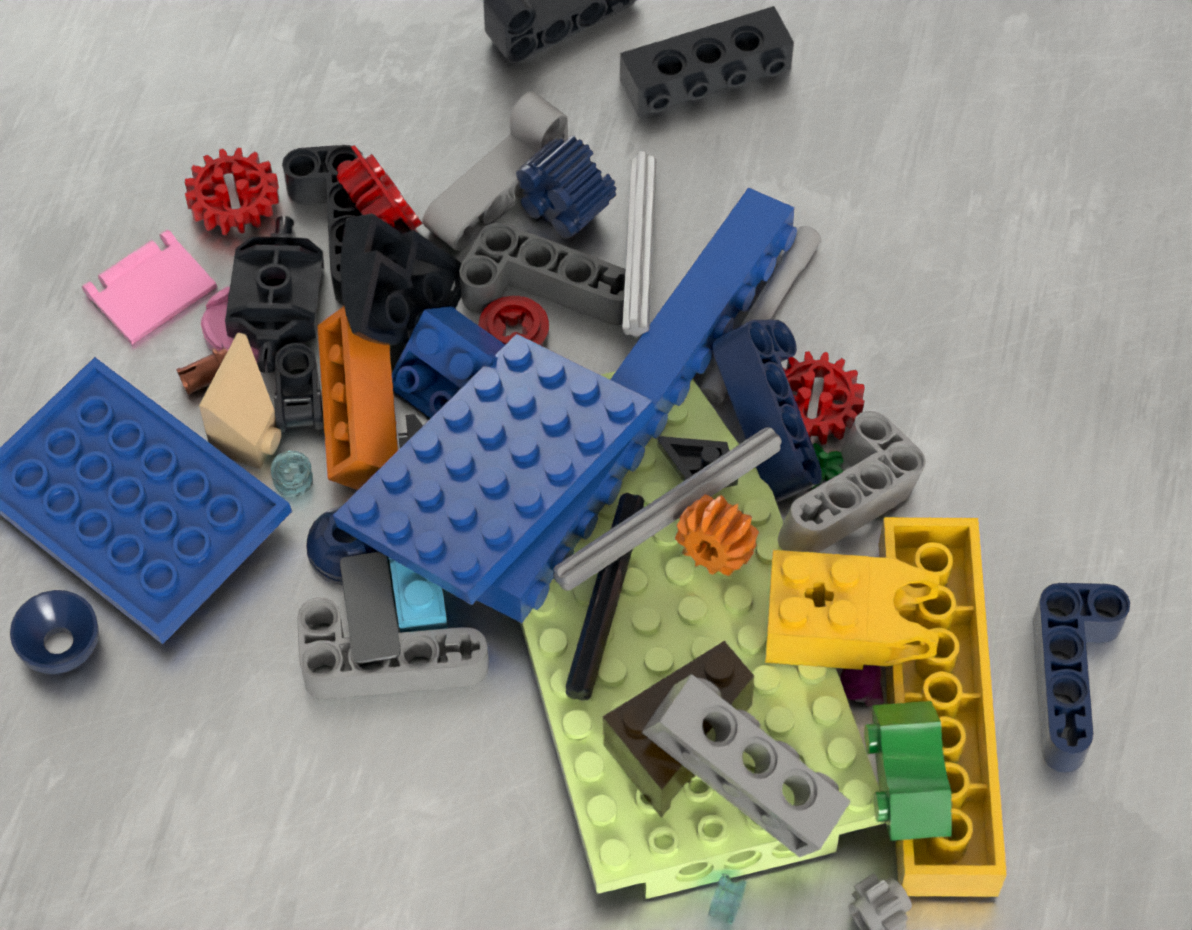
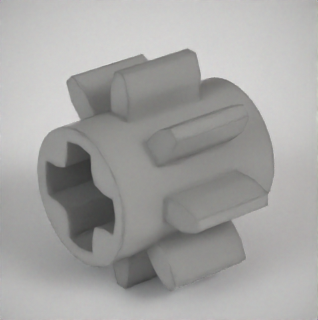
M872 873L854 886L856 891L852 893L855 901L850 903L848 907L853 920L861 930H903L906 928L905 922L909 918L905 913L912 908V904L906 891L897 880L889 877L879 882L875 874Z

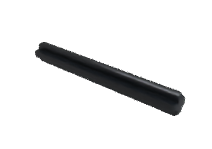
M628 492L622 494L619 498L611 529L644 508V498ZM632 550L600 570L597 574L565 685L566 695L571 699L587 701L592 696Z

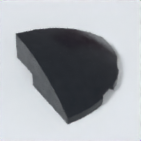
M373 213L347 218L342 241L340 272L342 297L352 333L364 340L382 345H397V343L409 341L424 310L451 306L456 309L461 299L459 270L462 263L415 230L401 233Z

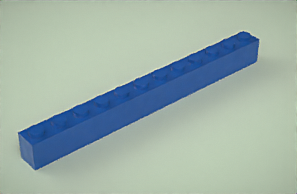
M749 187L650 323L649 331L642 334L610 379L652 400L656 414L495 580L477 601L521 623L524 622L532 609L538 610L543 605L549 593V584L554 578V567L574 554V548L581 538L586 540L591 536L596 527L599 512L605 504L611 505L616 500L621 489L622 479L629 470L634 472L638 468L645 453V446L652 437L657 439L661 435L668 420V413L674 405L680 406L684 402L690 389V382L696 373L702 374L707 369L712 357L714 340L732 331L734 319L739 311L745 312L750 307L755 296V288L761 280L766 282L772 275L778 255L782 250L787 252L791 248L797 234V227L793 226L795 207Z

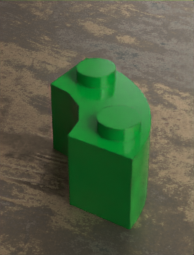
M932 701L872 705L873 724H865L864 738L867 754H875L879 784V791L874 792L873 797L876 821L886 822L891 841L952 836L951 787L944 762L941 721Z

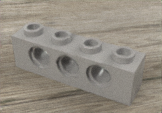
M691 674L675 684L642 733L798 857H803L820 850L851 802L839 792L837 783L823 773L814 772L801 762L798 752L793 747L784 742L775 741L761 730L760 723L754 716L746 711L736 710L722 699L719 689L711 682L702 678H696ZM703 720L713 726L716 733L715 742L705 736L702 729ZM743 752L749 754L754 760L755 773L748 771L744 766L742 760ZM783 783L788 785L794 793L793 805L783 796Z

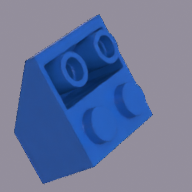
M452 306L424 310L392 372L393 391L432 418L483 366L489 367L497 359L495 354L505 344Z

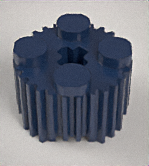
M574 135L565 142L561 138L549 141L516 171V176L521 183L520 187L524 189L523 194L525 196L521 199L523 208L535 219L543 216L546 222H550L556 232L565 239L571 238L575 233H578L609 205V201L617 195L615 192L617 188L614 186L615 181L609 174H606L604 177L601 176V170H598L596 163L590 160V157L594 154L588 144H583V141L581 139L577 140Z

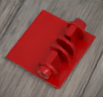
M353 145L351 148L358 157L352 162L344 161L337 167V180L350 195L352 202L356 203L357 209L363 215L373 213L392 227H394V222L401 217L411 231L415 230L418 232L416 228L423 223L403 198L395 183L384 171L373 154L364 158L358 148Z

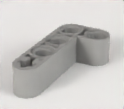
M533 91L523 95L513 107L510 116L511 134L440 194L425 211L422 221L423 226L456 251L466 248L478 237L485 226L497 221L525 196L523 194L524 189L520 187L521 183L516 176V171L549 141L555 138L558 140L561 138L564 142L568 140L567 116Z
M875 411L860 413L855 418L841 450L842 458L851 468L792 503L777 538L781 549L785 551L819 553L905 501L911 495L925 467L926 459L923 452L883 414Z
M322 597L309 599L298 611L299 662L306 690L310 695L318 699H337L469 687L483 681L488 674L487 642L484 635L474 628L460 627L398 633L401 654L396 658L377 660L382 663L381 666L373 670H365L361 666L366 662L357 663L353 660L350 637L344 638L340 611L333 601ZM319 623H328L331 625L329 628L323 631H314L311 629L313 626ZM467 654L471 655L472 658L462 659V656ZM440 656H446V662L441 663ZM416 657L429 659L424 665L414 666L409 664V661ZM329 665L334 667L333 670L326 674L313 673L319 666Z

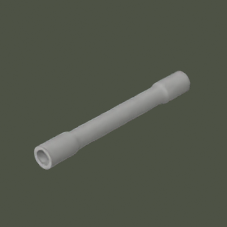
M800 226L798 228L791 248L787 252H783L780 263L741 326L752 320H770L795 278L805 268L820 244L821 236L816 230L808 226ZM717 362L714 363L700 386V390L712 405H720L728 393Z

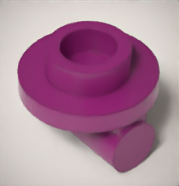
M863 665V670L843 668L840 681L848 699L856 702H865V705L868 707L884 703L880 666Z

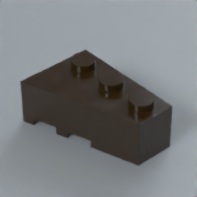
M725 641L603 716V744L661 818L671 807V801L687 782L690 783L696 776L642 733L672 687L692 674L696 678L705 679L715 685L721 693V698L736 710L740 709L747 712L752 706L754 675ZM703 720L702 729L705 736L715 742L716 733L713 726Z

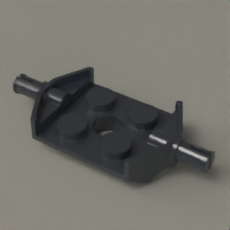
M283 216L276 218L275 233H271L270 237H250L235 249L225 317L227 336L233 339L237 333L247 336L250 346L259 350L257 365L262 373H265L266 363L268 373H272L275 370L277 351L284 346L292 343H304L316 338L315 319L321 269H324L323 250L308 238L293 237L294 220L289 216H285V224L283 223ZM270 279H281L284 281L282 284L274 287L265 285Z

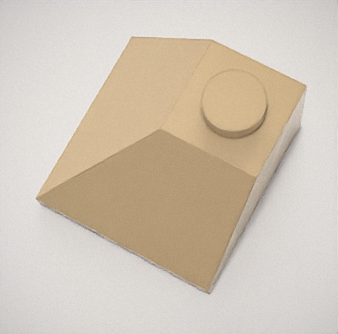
M237 333L199 408L207 440L210 444L234 461L261 469L267 455H273L276 452L281 439V430L276 426L275 411L247 336Z

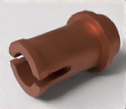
M213 348L211 349L213 354L176 369L188 395L211 384L228 352L226 348L219 351Z

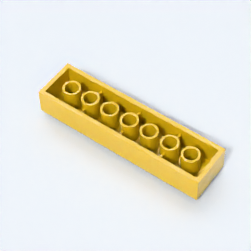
M884 517L878 543L879 557L895 558L940 576L937 598L922 601L915 605L904 606L896 610L907 621L918 623L922 627L938 633V647L936 656L885 666L887 704L932 701L941 721L944 762L951 787L952 836L895 840L897 880L908 896L998 897L1007 876L979 521L978 518ZM923 583L907 584L914 588L928 586ZM921 641L909 642L908 644L923 645L926 643Z

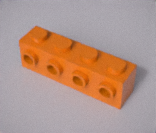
M343 306L317 325L327 476L330 481L359 490L398 451L390 345L376 344L353 334L346 316L345 307Z

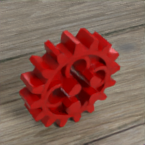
M223 148L219 149V158L213 159L207 154L203 156L204 167L196 165L191 167L193 178L185 179L186 203L188 209L192 211L195 222L204 220L206 230L210 231L216 225L221 226L222 235H227L231 227H237L240 234H245L246 224L251 223L256 228L261 227V215L265 217L273 216L272 204H279L277 174L272 173L269 161L260 163L257 152H253L247 158L243 157L242 148H237L234 155L228 156ZM225 174H233L236 194L240 204L238 209H232L228 188L224 178Z
M806 351L804 361L798 362L796 358L791 357L787 359L786 369H783L791 390L797 392V395L793 396L810 439L811 436H818L821 445H826L829 434H833L839 440L843 439L845 427L851 429L855 418L863 412L865 386L864 384L857 383L858 371L856 369L844 371L845 360L843 358L833 364L829 362L828 352H823L820 360H814L810 351ZM821 377L824 380L822 393L819 396L816 418L810 419L807 416L809 403L812 400L815 378ZM834 401H841L843 404L837 405L834 404Z

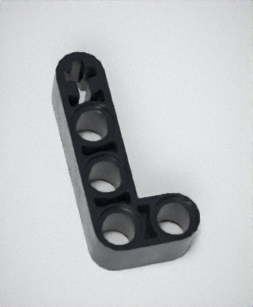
M484 0V27L488 37L507 61L518 63L627 9L637 0Z
M352 145L293 149L286 154L282 162L288 197L298 204L327 203L329 258L333 292L337 302L344 306L340 266L345 223L347 218L363 214L357 209L356 203L352 202L350 195L337 180V167L344 161L352 162L358 156L351 148Z

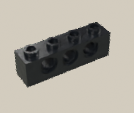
M775 6L621 52L619 79L638 116L650 112H660L679 103L699 100L708 94L728 88H737L747 82L766 76H776L785 70L791 69L794 41Z

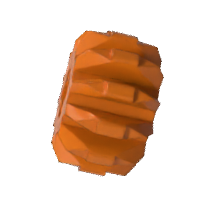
M704 494L699 500L694 501L691 506H688L679 517L680 521L676 525L678 532L675 540L684 546L682 554L690 556L695 560L696 567L699 565L705 566L712 575L720 571L722 574L730 576L735 570L740 569L743 564H747L753 556V550L757 546L756 538L759 531L750 525L752 516L743 514L738 510V503L731 505L727 503L722 495L713 499L711 496Z

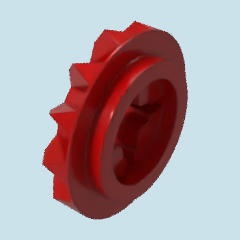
M523 296L499 298L491 302L483 310L479 318L478 326L505 345L518 334L543 346L544 340L549 335V319L545 310L534 300ZM518 323H522V334L513 332L510 336H506L507 324L514 327Z

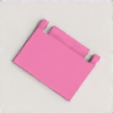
M168 229L160 234L161 240L167 247L163 251L159 249L153 240H150L99 274L98 279L106 288L100 293L90 281L82 286L86 296L96 304L131 345L217 288L216 282Z

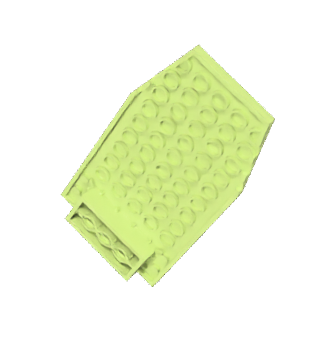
M616 371L601 374V376L611 379ZM692 379L687 397L680 406L674 405L670 410L666 426L660 436L727 442L729 450H732L739 443ZM653 437L645 446V453L640 465L634 472L630 470L622 479L621 489L616 500L611 505H604L598 514V521L593 533L586 540L581 538L574 548V553L611 529L619 498L622 494L628 492L633 495L642 496L645 501V507L683 482L657 446V439ZM756 467L738 478V485L725 487L711 496L713 499H716L722 495L728 504L735 505L738 503V510L743 514L751 515L750 525L759 531L756 538L757 546L753 550V556L747 564H743L740 569L735 570L730 576L724 575L720 571L712 575L705 566L699 565L696 567L695 560L692 557L682 554L684 546L675 540L678 532L676 525L680 518L633 548L592 696L589 700L580 701L569 698L566 695L565 685L598 572L568 591L563 590L553 578L549 584V593L543 605L538 610L532 609L524 622H520L597 894L641 883L646 899L835 853L837 852L839 834L886 823L877 822L875 818L873 797L874 792L879 791V786L836 668L765 663L773 550H782L777 538L784 522L772 490L760 478ZM725 641L754 675L752 706L747 712L758 720L761 726L760 729L775 741H781L793 747L800 756L799 760L814 772L823 773L833 779L839 786V792L851 802L822 848L803 857H798L697 776L690 783L687 782L671 801V807L661 818L603 744V716ZM743 752L742 760L744 766L748 771L755 773L754 760L749 754ZM783 783V796L793 805L794 793L788 785Z

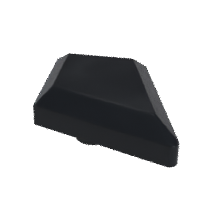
M659 436L657 439V446L683 481L730 451L728 443L722 441ZM738 479L726 487L738 485Z

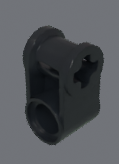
M301 343L288 344L279 350L275 359L276 392L274 402L276 426L281 430V433L285 432L289 427L315 426L316 430L324 429L322 395L314 352L310 347ZM295 369H305V371L300 374L289 373Z

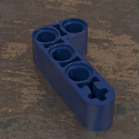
M752 320L715 339L713 342V353L745 439L747 440L767 427L772 428L781 438L780 451L756 466L760 478L768 484L775 500L781 502L819 484L822 479V471L781 362L795 356L797 352V344L792 331L780 320Z
M1099 583L1051 584L1041 593L1033 616L1042 755L1047 765L1058 772H1073L1080 768L1093 741L1094 733L1086 643L1111 642L1120 634L1130 611V600L1125 591L1116 585ZM1048 609H1059L1066 614V616H1056L1052 614ZM1096 610H1106L1113 615V617H1104L1100 615ZM1051 651L1064 652L1070 659H1059ZM1054 695H1067L1074 703H1062ZM1069 727L1066 740L1061 736L1064 731V728Z

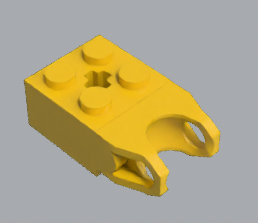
M773 550L765 663L863 670V665L891 666L910 660L936 656L938 633L926 629L918 623L907 621L896 610L904 606L915 605L922 601L937 598L940 576L895 558ZM923 583L928 586L914 588L907 584ZM913 641H921L926 644L912 645L908 643Z

